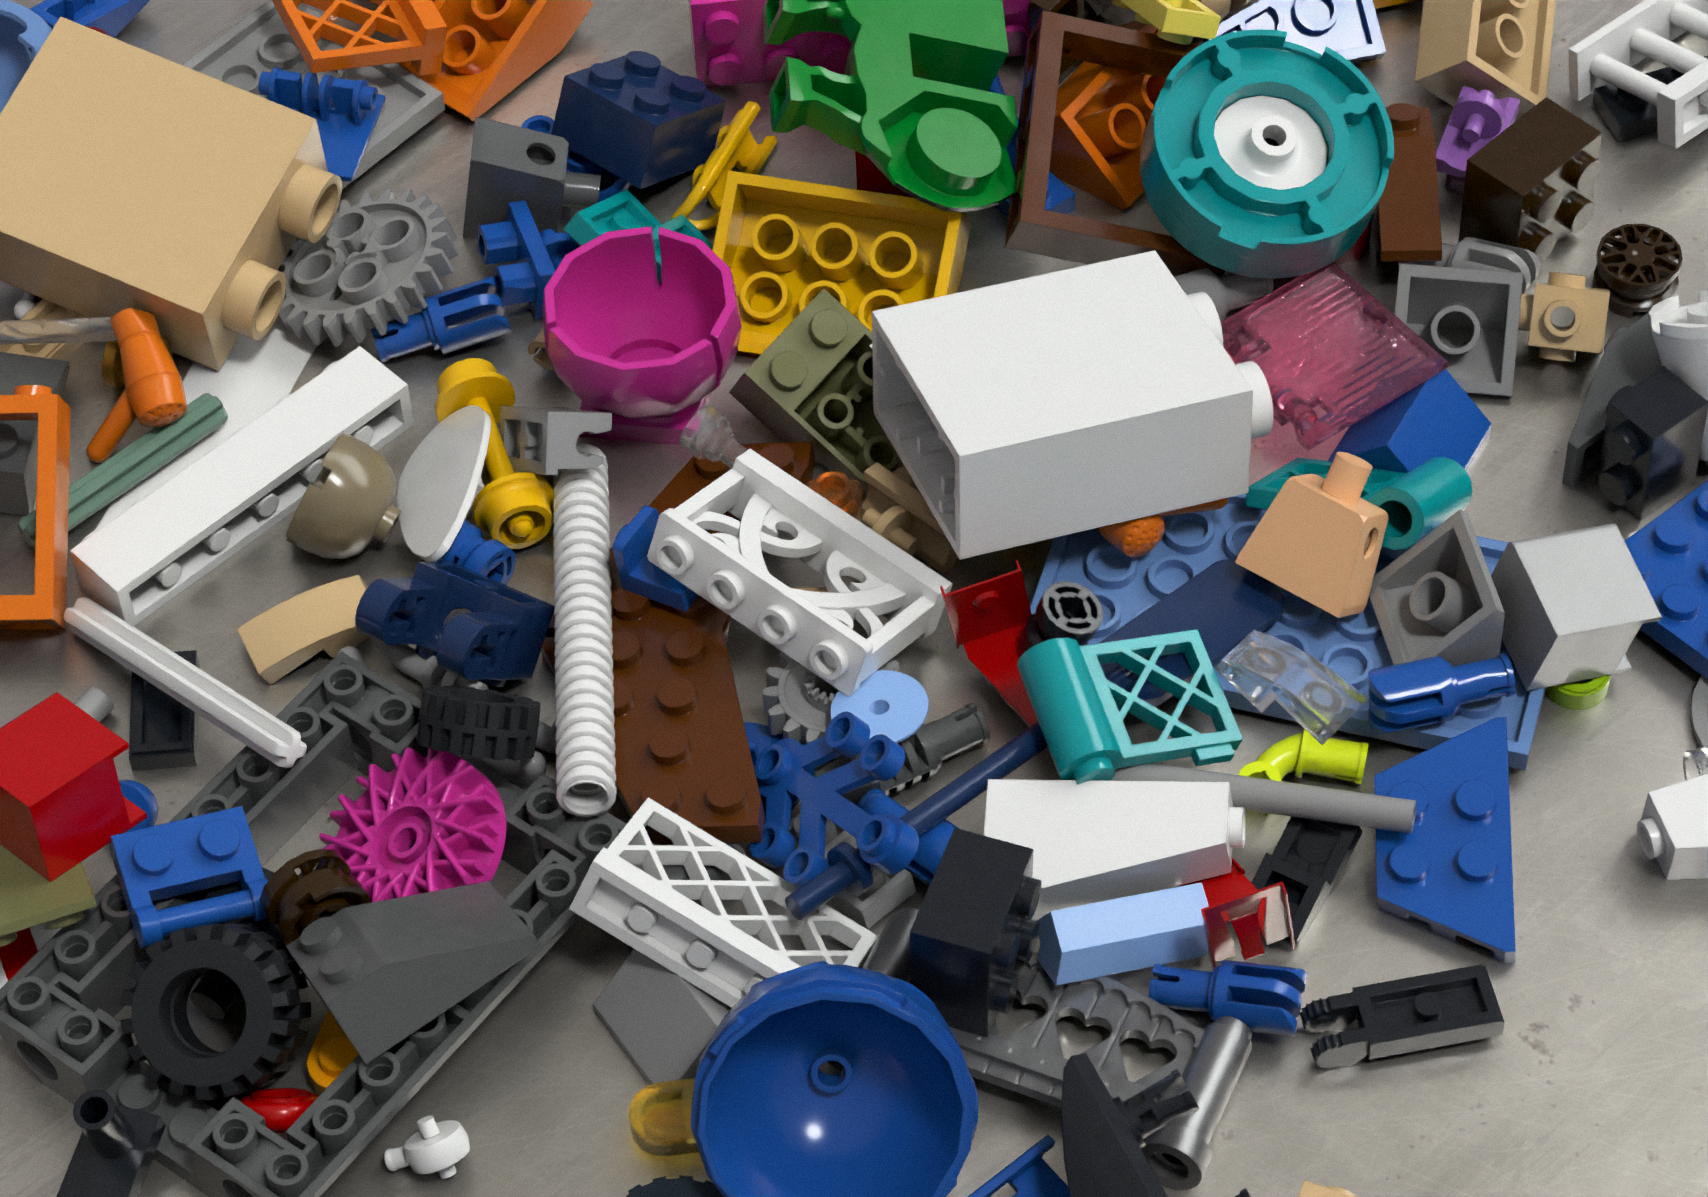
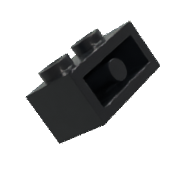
M1662 366L1633 387L1627 385L1618 390L1606 407L1607 417L1604 437L1599 450L1600 463L1596 485L1601 488L1604 495L1612 503L1621 505L1639 521H1642L1693 486L1708 412V401L1665 366Z

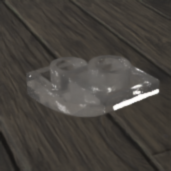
M1253 630L1214 667L1261 713L1276 700L1321 745L1326 743L1368 700L1349 682L1313 656L1283 640L1257 630Z

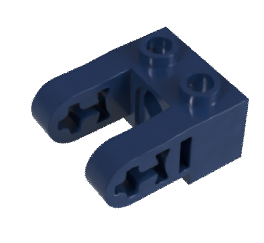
M450 561L418 562L413 577L381 578L371 583L358 604L355 625L360 633L387 645H416L415 652L418 655L427 659L431 656H436L437 664L440 668L467 680H479L488 685L503 687L506 680L532 678L554 612V605Z

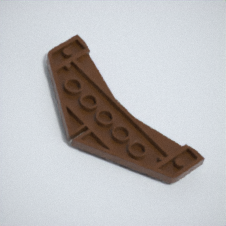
M812 441L708 446L698 451L649 506L657 509L659 515L668 508L675 509L731 470L735 459L748 449H752L809 487L813 480L815 465ZM728 511L723 514L741 522L739 518ZM705 530L710 534L722 533L715 530ZM611 547L609 550L611 554L613 713L615 715L614 742L616 748L615 786L619 798L630 818L634 816L645 800L650 798L723 843L762 842L765 813L727 650V639L732 617L700 595L687 612L624 590ZM762 551L763 558L767 552ZM553 612L541 653L555 678V615ZM648 825L645 827L652 843L673 844L670 838Z

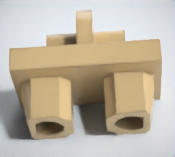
M876 462L866 469L863 480L867 482L868 492L861 507V522L909 555H917L942 574L955 566L957 554L906 467L902 466L890 472Z

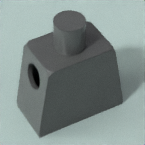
M475 117L463 238H478V227L480 225L506 221L508 203L523 200L528 205L539 233L546 229H553L556 233H559L562 207L585 209L598 203L601 175L566 171L569 143L563 137Z

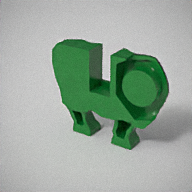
M1002 0L764 1L762 7L764 44L782 45L798 34L811 31L837 34L850 40L844 71L845 75L832 72L821 66L810 67L800 59L786 57L769 94L771 128L773 132L787 133L803 125L818 130L827 135L837 145L848 147L868 157L898 189L921 202L943 211H979L998 205L1014 194L1016 177L1006 147L1018 128L1014 96L988 91L1009 53Z

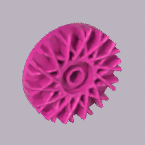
M428 747L427 757H423L414 749L406 748L402 757L396 753L391 754L395 769L388 773L376 764L369 765V780L362 776L356 778V783L365 792L356 802L344 794H340L338 801L344 810L330 812V818L340 826L337 836L333 837L325 833H320L319 835L320 840L327 845L322 849L334 850L344 858L351 868L352 876L365 888L369 894L370 903L481 882H491L504 850L506 815L502 799L494 784L463 757L459 759L454 754H449L448 751H436L431 749V747Z

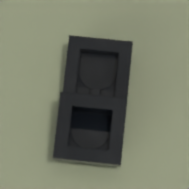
M1290 817L1273 854H1265L1251 883L1259 890L1283 881L1288 895L1294 941L1300 942L1329 897L1363 833L1360 826Z

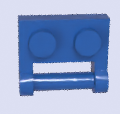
M243 806L110 836L109 849L133 929L141 949L149 948L156 941H161L163 937L170 936L169 933L182 928L220 924L250 916L254 922L268 919L263 913L260 904L263 887L268 880L264 876ZM237 881L240 882L242 891L157 910L155 905L152 904V901Z

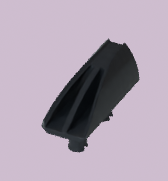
M1086 1053L1073 1055L1069 1058L1063 1069L1061 1122L1064 1164L1070 1197H1168L1141 1149L1147 1146L1143 1139L1185 1115L1200 1110L1190 1090L1183 1092L1187 1089V1086L1177 1069L1172 1071L1171 1075L1122 1102L1119 1096L1112 1099ZM1245 1188V1189H1243V1190L1240 1191V1194H1238V1195H1236V1196H1234V1197H1251V1196H1250V1194L1248 1193L1247 1189Z

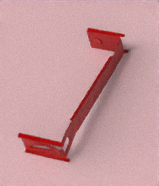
M1018 560L1015 561L1017 570L947 594H945L943 587L940 586L957 649H959V645L963 644L971 663L999 691V695L1029 727L1037 723L1038 720L1017 669L1018 659L1024 653L1020 635L1032 615ZM1233 858L1231 873L1180 885L1185 886L1201 882L1203 884L1209 907L1201 909L1213 970L1216 967L1215 961L1236 956L1234 941L1226 925L1228 921H1231L1244 961L1265 954L1260 929L1267 945L1289 936L1293 951L1296 950L1288 895L1283 881L1258 890L1243 875L1245 870Z

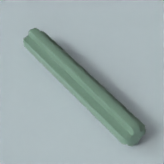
M209 393L202 394L187 405V412L180 419L165 426L154 427L69 486L68 532L225 424L228 414L219 398ZM36 509L23 517L18 523V529L23 539L33 548H35Z

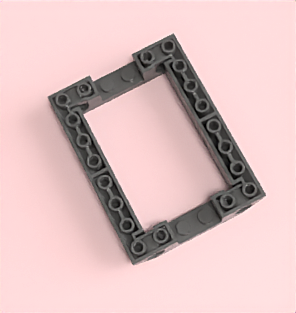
M340 652L276 716V718L300 732L301 741L307 746L305 756L297 758L293 767L282 768L246 745L170 822L243 806L256 851L263 867L357 771L369 777V765L376 764L388 773L395 769L391 754L396 753L402 757L406 748H412L423 757H427L428 747L421 746L417 742L421 699L345 653ZM455 755L459 759L463 757L483 773L499 792L506 815V839L501 859L527 875L507 896L505 901L533 933L541 947L368 1064H365L358 1054L286 1131L288 1141L267 1128L263 1116L236 1098L232 1097L220 1111H217L204 1101L196 1100L195 1095L180 1097L168 1092L170 1083L155 1084L145 1075L150 1065L144 1061L134 1062L128 1051L129 1048L135 1046L132 1035H123L121 1022L114 1017L126 1006L121 1005L123 990L132 989L136 986L137 981L128 976L136 962L148 961L150 957L145 951L148 948L141 949L138 944L117 874L94 896L97 904L96 907L83 910L84 917L81 920L62 927L0 989V1034L48 1088L73 1105H75V1102L82 1094L91 1090H102L107 1092L117 1105L160 1116L166 1127L153 1159L207 1196L320 1197L577 921L580 916L569 910L593 860L603 847L608 849L626 826V823L606 811L591 817L576 816L566 812L559 806L556 798V781L543 773L525 791L469 756ZM210 888L152 901V904L155 905L157 910L203 900ZM170 936L163 937V940L170 939Z

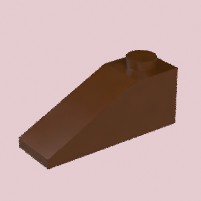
M1407 103L1392 104L1386 107L1391 121L1394 136V160L1389 168L1383 194L1373 212L1381 261H1442L1435 136L1429 107H1416Z

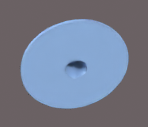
M879 670L860 684L859 689L852 695L847 696L841 691L836 693L831 704V719L839 713L851 712L869 725L870 738L878 734H884L896 743H899L912 736L924 723L929 710L928 696L923 686L913 677L897 671Z

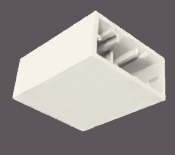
M1155 250L872 311L874 415L960 560L1248 493L1251 439L1269 435L1273 427V404L1268 383L1262 370L1254 361L1238 364L1233 362L1223 347L1222 327L1211 298L1205 292L1186 295Z

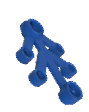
M847 711L836 715L827 726L825 736L803 745L795 739L784 738L766 747L759 754L754 766L760 795L766 799L765 824L763 825L762 842L750 843L751 855L770 868H778L784 865L783 876L785 880L799 889L829 868L828 860L825 858L826 818H828L856 838V845L860 849V855L865 862L886 875H894L904 870L911 863L919 845L917 831L893 814H875L871 816L842 796L877 779L887 781L893 778L904 764V748L884 734H878L870 738L869 725ZM860 753L859 759L819 777H814L816 767L840 755L851 758ZM799 798L801 800L799 848L794 850L795 838L789 832L792 802Z

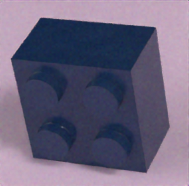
M631 51L627 55L604 63H596L589 68L564 76L551 135L563 137L569 143L568 149L642 189L705 164L715 149L727 100L708 91L702 81L690 76H681L662 66L660 59L647 52Z

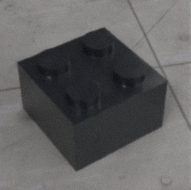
M954 828L910 930L909 984L923 992L935 1004L949 1027L988 1037L997 1013L1008 1014L1014 1002L1019 979L1018 974H1015L1014 971L1018 961L1029 962L1035 950L1039 922L1031 919L1038 905L1042 881L1032 878L1034 849Z

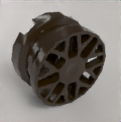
M1625 224L1610 230L1601 238L1596 254L1597 265L1593 274L1592 284L1593 288L1610 291L1608 310L1615 314L1632 318L1633 312L1648 313L1653 305L1676 296L1679 284L1678 274L1682 266L1683 257L1681 247L1672 235L1658 227L1646 224Z
M328 849L304 852L287 861L273 873L263 887L260 897L263 913L270 922L278 924L279 935L286 946L299 938L303 930L312 922L323 917H330L345 907L370 903L369 894L362 884L352 876L351 868L344 858L336 851ZM299 868L301 873L297 875L294 869Z

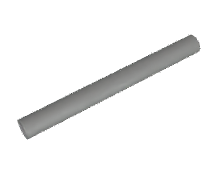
M1156 763L1117 768L1115 776L1110 780L1229 782L1233 807H1244L1245 810L1410 834H1412L1417 808L1416 800Z

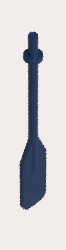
M1220 560L1099 643L1198 629L1214 667L1278 622L1283 613L1284 598L1280 590L1268 580L1235 563L1236 560ZM1184 652L1159 656L1155 665L1188 684L1194 676ZM1116 662L1100 664L1105 678L1128 692L1132 691L1140 677ZM1147 680L1137 695L1138 698L1152 706L1161 705L1173 696ZM1037 722L900 817V819L917 831L918 837L925 834L986 791L988 779H1003L1046 749L1048 746L1039 723ZM839 843L828 851L827 860L829 868L785 898L788 910L796 919L802 920L843 890L855 896H860L873 886L871 871L875 868L862 859L858 847L855 849L848 843Z

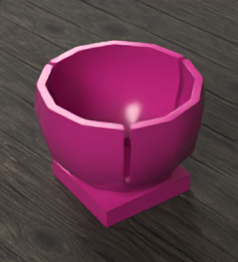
M652 226L605 232L566 254L544 288L543 323L545 347L557 376L582 400L580 409L612 413L611 431L598 434L583 432L579 437L700 447L711 393L720 386L737 355L742 327L737 291L731 269L702 240L660 227L658 237L661 250L662 280L659 282Z

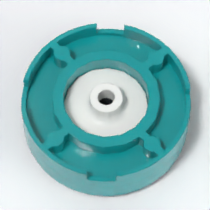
M1268 29L1242 30L1215 37L1190 51L1177 63L1166 78L1147 123L1141 143L1140 172L1147 199L1155 215L1170 235L1184 248L1205 262L1225 271L1254 278L1274 279L1299 276L1316 271L1341 257L1354 245L1366 228L1385 189L1389 168L1394 160V136L1391 121L1379 94L1364 74L1348 59L1328 46L1320 54L1307 47L1287 42L1285 39L1288 32Z

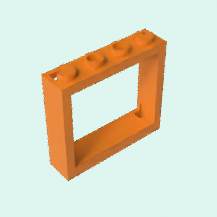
M21 385L14 387V395H0V421L38 420L34 595H0V631L66 630L64 611L67 608L71 407L58 394H52V388L47 386Z

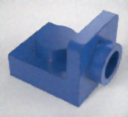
M644 505L632 521L619 530L612 546L622 588L687 612L699 595L648 560L647 554L659 513L657 509Z

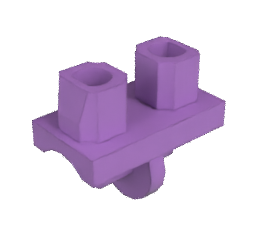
M1462 87L1436 151L1437 172L1446 174L1445 187L1448 190L1464 193L1467 159L1515 122L1519 112L1520 99L1512 97L1495 99V95L1489 90L1484 89L1477 92L1474 88Z

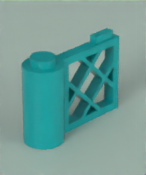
M1434 457L1423 462L1408 473L1372 468L1360 497L1388 513V523L1382 546L1392 550H1401L1416 544L1458 510L1464 511L1470 503L1473 491L1471 479L1459 463L1446 457ZM1305 458L1294 459L1250 485L1248 493H1246V506L1268 509L1284 483L1290 477L1312 473L1325 479L1332 462Z
M1198 629L1079 646L1077 641L1071 638H1054L1031 647L1018 659V672L1061 780H1076L1077 785L1090 780L1110 781L1115 776L1117 768L1192 757L1195 767L1228 762L1235 755L1233 750H1237L1243 741ZM1184 652L1194 675L1190 683H1186L1155 665L1159 656ZM1116 662L1140 677L1132 691L1128 692L1107 680L1100 664ZM1146 680L1180 699L1171 716L1137 697ZM1189 704L1210 716L1217 732L1201 734L1178 721L1185 705ZM1127 712L1162 731L1158 740L1132 745L1123 723Z

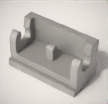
M500 407V435L514 470L543 475H557L558 469H593L604 462V457L596 454L581 455L576 448V441L583 432L598 434L611 431L612 413L565 407Z

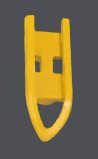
M748 101L743 109L737 111L730 124L720 129L717 137L718 148L712 151L705 164L696 167L692 180L693 189L670 220L683 214L699 231L716 228L728 170L732 171L736 165L737 169L743 173L756 175L759 173L778 140L776 136H766L761 144H757L752 136L749 127L761 109L757 102ZM706 199L709 200L713 209L718 211L715 215L702 220L693 221L689 218V215L699 203Z

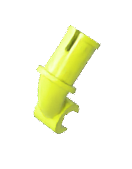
M1304 726L1303 732L1275 743L1263 752L1256 761L1248 763L1240 769L1238 775L1281 781L1286 774L1295 772L1296 778H1301L1302 773H1308L1361 785L1369 744L1311 734V727Z

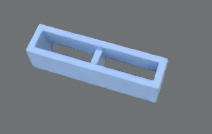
M1201 882L1050 911L1037 920L1039 922L1038 936L1040 940L1038 961L1057 986L1153 967L1155 964H1168L1207 956L1208 946L1201 909L1209 907L1203 884Z

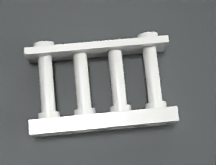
M1644 0L1569 48L1570 98L1580 101L1594 92L1595 88L1601 87L1606 83H1610L1657 107L1658 141L1675 150L1708 128V59L1671 41L1686 31L1708 40V0ZM1646 57H1650L1684 75L1667 85L1632 68V66Z

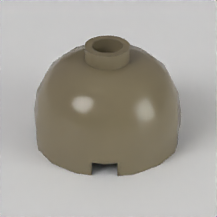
M342 431L320 464L323 468L314 484H309L286 533V537H288L286 541L306 552L327 559H347L361 554L373 539L384 544L402 511L392 506L397 484L394 471L384 456L367 443Z

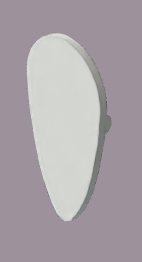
M470 405L463 407L443 419L418 445L401 474L397 489V508L402 510L399 516L401 531L410 550L420 559L427 562L439 560L448 551L464 520L473 514L472 505L476 495L485 487L480 476L488 450L491 418L479 406Z

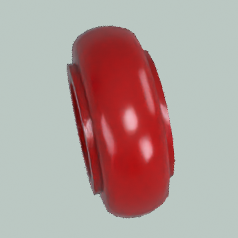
M273 1088L255 1091L251 1095L244 1097L241 1102L263 1116L267 1128L275 1133H286L290 1126L319 1095L299 1088Z

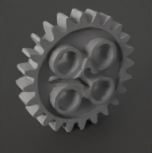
M386 188L378 200H373L369 192H364L359 204L352 207L346 199L342 200L339 213L335 214L323 237L315 243L306 240L294 241L288 251L290 256L284 258L278 271L285 274L287 282L284 300L278 314L288 330L293 329L300 340L309 336L314 345L317 346L329 336L334 346L338 347L343 343L348 334H352L357 343H362L369 329L375 328L382 336L386 334L388 321L396 319L398 322L405 324L408 322L406 310L411 306L425 309L428 305L423 295L426 292L442 291L443 286L438 277L453 273L454 269L449 259L458 255V250L453 243L457 240V236L441 206L438 203L432 204L427 194L416 198L411 189H406L396 198L392 189Z

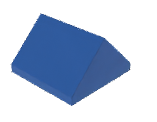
M1438 361L1379 380L1328 461L1333 462L1336 453L1340 451L1367 461L1375 469L1408 473L1431 458L1446 457L1455 460L1467 471L1490 434L1492 423L1442 363Z

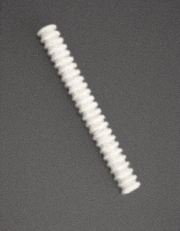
M577 443L576 448L581 455L596 454L604 457V462L593 469H558L557 475H553L552 479L554 492L553 571L555 576L556 798L559 806L566 812L576 816L591 817L609 810L614 804L617 794L615 786V715L613 713L614 674L612 671L613 632L611 630L609 477L607 473L608 461L605 454L599 448L590 444Z

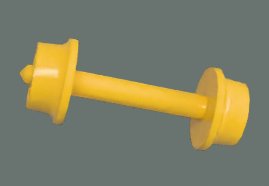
M468 358L457 361L447 367L439 376L436 384L438 397L434 406L439 423L453 412L470 405L479 406L491 418L489 444L484 463L492 482L487 484L475 497L472 505L475 523L483 531L488 532L492 540H498L511 549L531 546L542 540L550 532L553 524L551 509L554 492L551 484L543 476L532 472H514L497 424L500 423V407L514 406L516 401L514 387L506 376L499 374L494 365L487 360Z

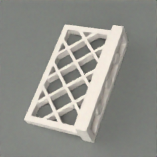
M650 798L645 800L608 849L603 847L593 860L569 910L731 1008L750 991L752 985L801 966L825 961L828 964L859 967L878 935L826 904H823L802 920L796 919L788 910L785 898L798 888ZM648 825L670 838L674 846L653 845L645 827ZM633 864L642 865L644 871L634 866ZM662 865H684L690 880H669ZM704 865L718 867L728 873L731 880H711ZM692 900H700L702 906ZM721 900H741L748 915H727ZM762 900L776 902L786 908L789 915H769ZM750 935H758L761 942ZM779 935H799L806 950H786ZM820 935H830L853 950H827Z

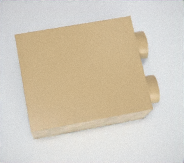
M60 16L0 113V281L108 326H111L110 319L116 313L127 308L153 313L158 324L160 336L169 339L173 353L220 371L240 334L253 340H260L274 324L284 300L287 283L285 274L278 271L297 237L315 243L326 233L340 202L342 180L340 176L328 172L315 118Z

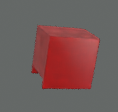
M58 692L1 727L0 844L49 882H52L109 844L110 836L125 833L148 818L145 811L123 796L113 758L129 748L128 742Z

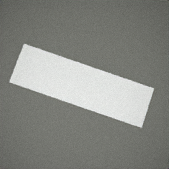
M276 318L268 333L260 340H253L240 334L220 371L194 361L183 379L187 405L204 393L216 396L222 402L228 414L226 423L112 501L96 530L104 527L128 510L139 498L155 491L179 474L186 465L199 460L226 441L234 431L247 426L274 407L281 398L290 394L317 346L314 345L311 338L307 336L302 340L298 339L293 329L288 330L283 321Z

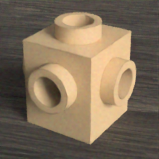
M1549 272L1548 283L1535 282L1534 295L1521 294L1518 330L1529 331L1528 345L1540 347L1539 358L1575 362L1577 351L1602 354L1610 291L1585 287L1586 276ZM1561 306L1568 307L1574 312L1573 321L1565 327L1556 326L1550 319L1552 312Z

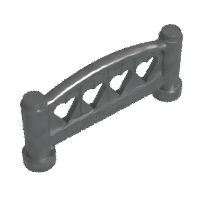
M902 908L897 914L892 915L888 919L862 967L863 969L881 972L909 983L910 930L919 910ZM1033 952L1029 962L1018 961L1014 971L1019 977L1015 997L1019 999L1021 1004L1036 1003L1043 1006L1047 1013L1042 1018L1007 1037L999 1036L996 1019L988 1037L949 1027L962 1050L972 1077L1017 1091L1020 1094L1043 1102H1049L1060 1108L1062 1103L1063 1069L1068 1059L1063 1058L1055 1025L1056 1021L1061 1017L1074 1016L1079 1018L1085 1026L1100 1025L1110 1031L1111 1035L1108 1039L1083 1053L1088 1055L1112 1099L1119 1096L1123 1102L1171 1075V1072L1177 1069L1187 1086V1089L1183 1092L1190 1090L1200 1110L1185 1115L1143 1139L1147 1146L1141 1150L1160 1184L1183 1190L1197 1187L1206 1172L1212 1158V1152L1208 1144L1252 1051V1043L1250 1041L1252 1032L1244 1022L1231 1016L1219 1017L1203 1029L1194 1026L1188 1020L1154 999L1107 976L1056 986L1038 961V953ZM1138 1038L1143 1040L1149 1048L1164 1047L1171 1050L1175 1058L1173 1061L1136 1082H1131L1126 1074L1119 1045L1125 1039ZM827 1061V1063L840 1071L844 1067L837 1061Z

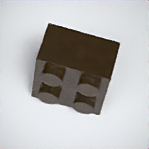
M1544 98L1467 159L1458 242L1462 241L1465 237H1474L1527 249L1538 255L1542 263L1558 242L1571 232L1578 233L1593 216L1595 210L1593 202L1595 181L1601 169L1599 153L1602 132L1549 98Z

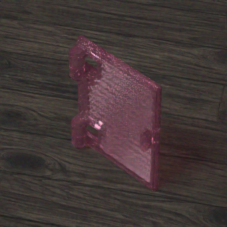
M1334 261L1316 271L1299 276L1221 323L1223 347L1231 354L1237 364L1254 361L1260 367L1269 386L1273 404V418L1281 426L1290 422L1294 426L1298 442L1307 451L1449 367L1447 360ZM1242 334L1251 342L1244 347H1241L1240 341L1237 339ZM1319 405L1328 414L1318 419L1317 413L1312 408Z

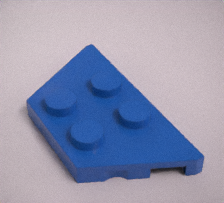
M1495 717L1374 775L1375 795L1417 801L1412 834L1375 829L1377 904L1379 909L1402 919L1419 920L1425 923L1431 931L1456 941L1458 936L1493 950L1494 958L1505 963L1516 962L1507 717Z

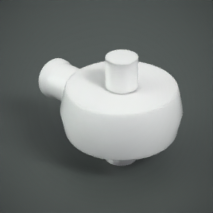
M429 1115L417 1121L420 1131L413 1134L405 1142L404 1146L394 1149L389 1148L384 1153V1161L390 1171H397L400 1168L410 1166L417 1174H430L438 1171L441 1179H446L456 1174L457 1170L454 1164L468 1154L470 1143L468 1134L460 1122L447 1120L436 1123L434 1117Z

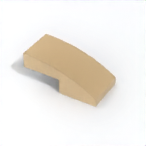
M359 575L315 587L275 605L237 628L258 674L272 685L322 650L326 651L334 659L342 648L347 646L355 647L369 638V636L360 633L355 625L358 604L368 588L364 580Z

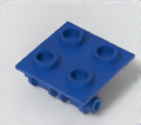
M274 67L271 72L263 71L259 78V94L266 95V99L315 118L328 172L340 176L342 181L353 182L386 100L385 95L378 94L377 88L368 86L367 81L363 79L354 81L334 78L332 75L325 74L319 86L316 73L307 72L302 82L301 73L283 71L282 68Z

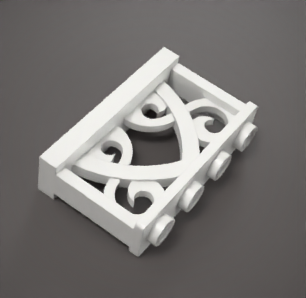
M748 449L738 456L731 470L675 509L668 508L659 515L647 554L648 560L847 696L857 691L865 679L916 639L923 641L936 631L945 606L940 586L943 587L945 594L950 593L953 583L752 449ZM728 511L739 518L741 522L723 514ZM705 530H715L722 533L710 534ZM762 551L776 556L800 559L823 575L828 592L805 591L788 587L769 574ZM883 615L890 621L883 626L877 616ZM856 619L865 629L868 635L867 639L852 630L853 620Z

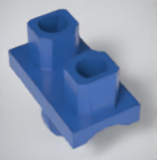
M526 201L509 202L506 221L480 225L478 227L477 251L483 265L509 261L512 263L494 267L493 277L498 287L496 295L502 299L503 305L529 303L534 318H543L544 288L564 256L579 248L580 244L568 233H556L553 229H546L539 233Z

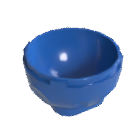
M825 961L815 962L780 973L751 986L750 991L723 1017L701 1055L696 1071L691 1105V1129L705 1171L723 1197H946L957 1185V1177L971 1150L972 1140L974 1139L978 1123V1095L975 1081L971 1077L962 1050L953 1032L935 1004L923 992L901 979L873 970L849 965L828 964ZM827 1061H837L844 1066L839 1073L834 1075L825 1074L819 1069Z

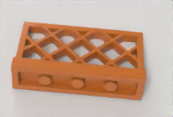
M272 0L311 73L407 61L412 62L419 76L441 73L447 25L432 0H368L379 5L375 11L351 3L352 0ZM301 3L323 10L325 13L318 18L297 8ZM338 17L360 24L362 27L358 32L334 24ZM375 31H378L399 41L384 43L371 38ZM322 37L345 47L320 51L316 43Z

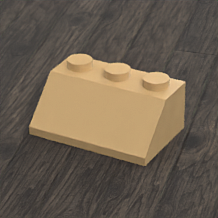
M1424 0L1414 82L1455 107L1462 87L1466 86L1474 88L1477 92L1484 89L1489 90L1495 95V99L1508 97L1520 99L1518 113H1527L1547 96L1556 0Z

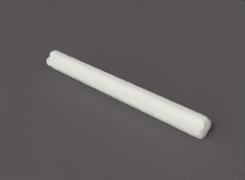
M86 597L77 598L74 607L65 609L64 620L70 624V631L277 766L282 768L293 767L297 758L305 756L307 746L301 741L300 732L96 602Z

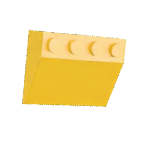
M728 170L712 251L731 269L736 286L742 326L737 353L760 356L823 288L871 332L872 311L957 293L961 282L971 229V222L967 213L943 211L911 197Z

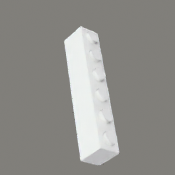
M361 346L339 361L329 364L321 374L294 393L281 398L274 407L247 426L234 431L226 441L199 460L186 465L179 474L149 495L139 498L128 510L101 529L88 534L81 543L72 548L70 553L80 590L94 602L134 627L298 508L309 484H314L323 468L320 464L342 431L367 443L378 451L415 425L408 384Z

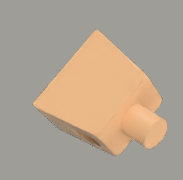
M1339 451L1336 453L1325 479L1312 473L1290 477L1284 483L1238 554L1235 563L1337 618L1362 613L1368 602L1388 523V513L1384 509L1360 497L1373 468L1372 465L1355 455Z

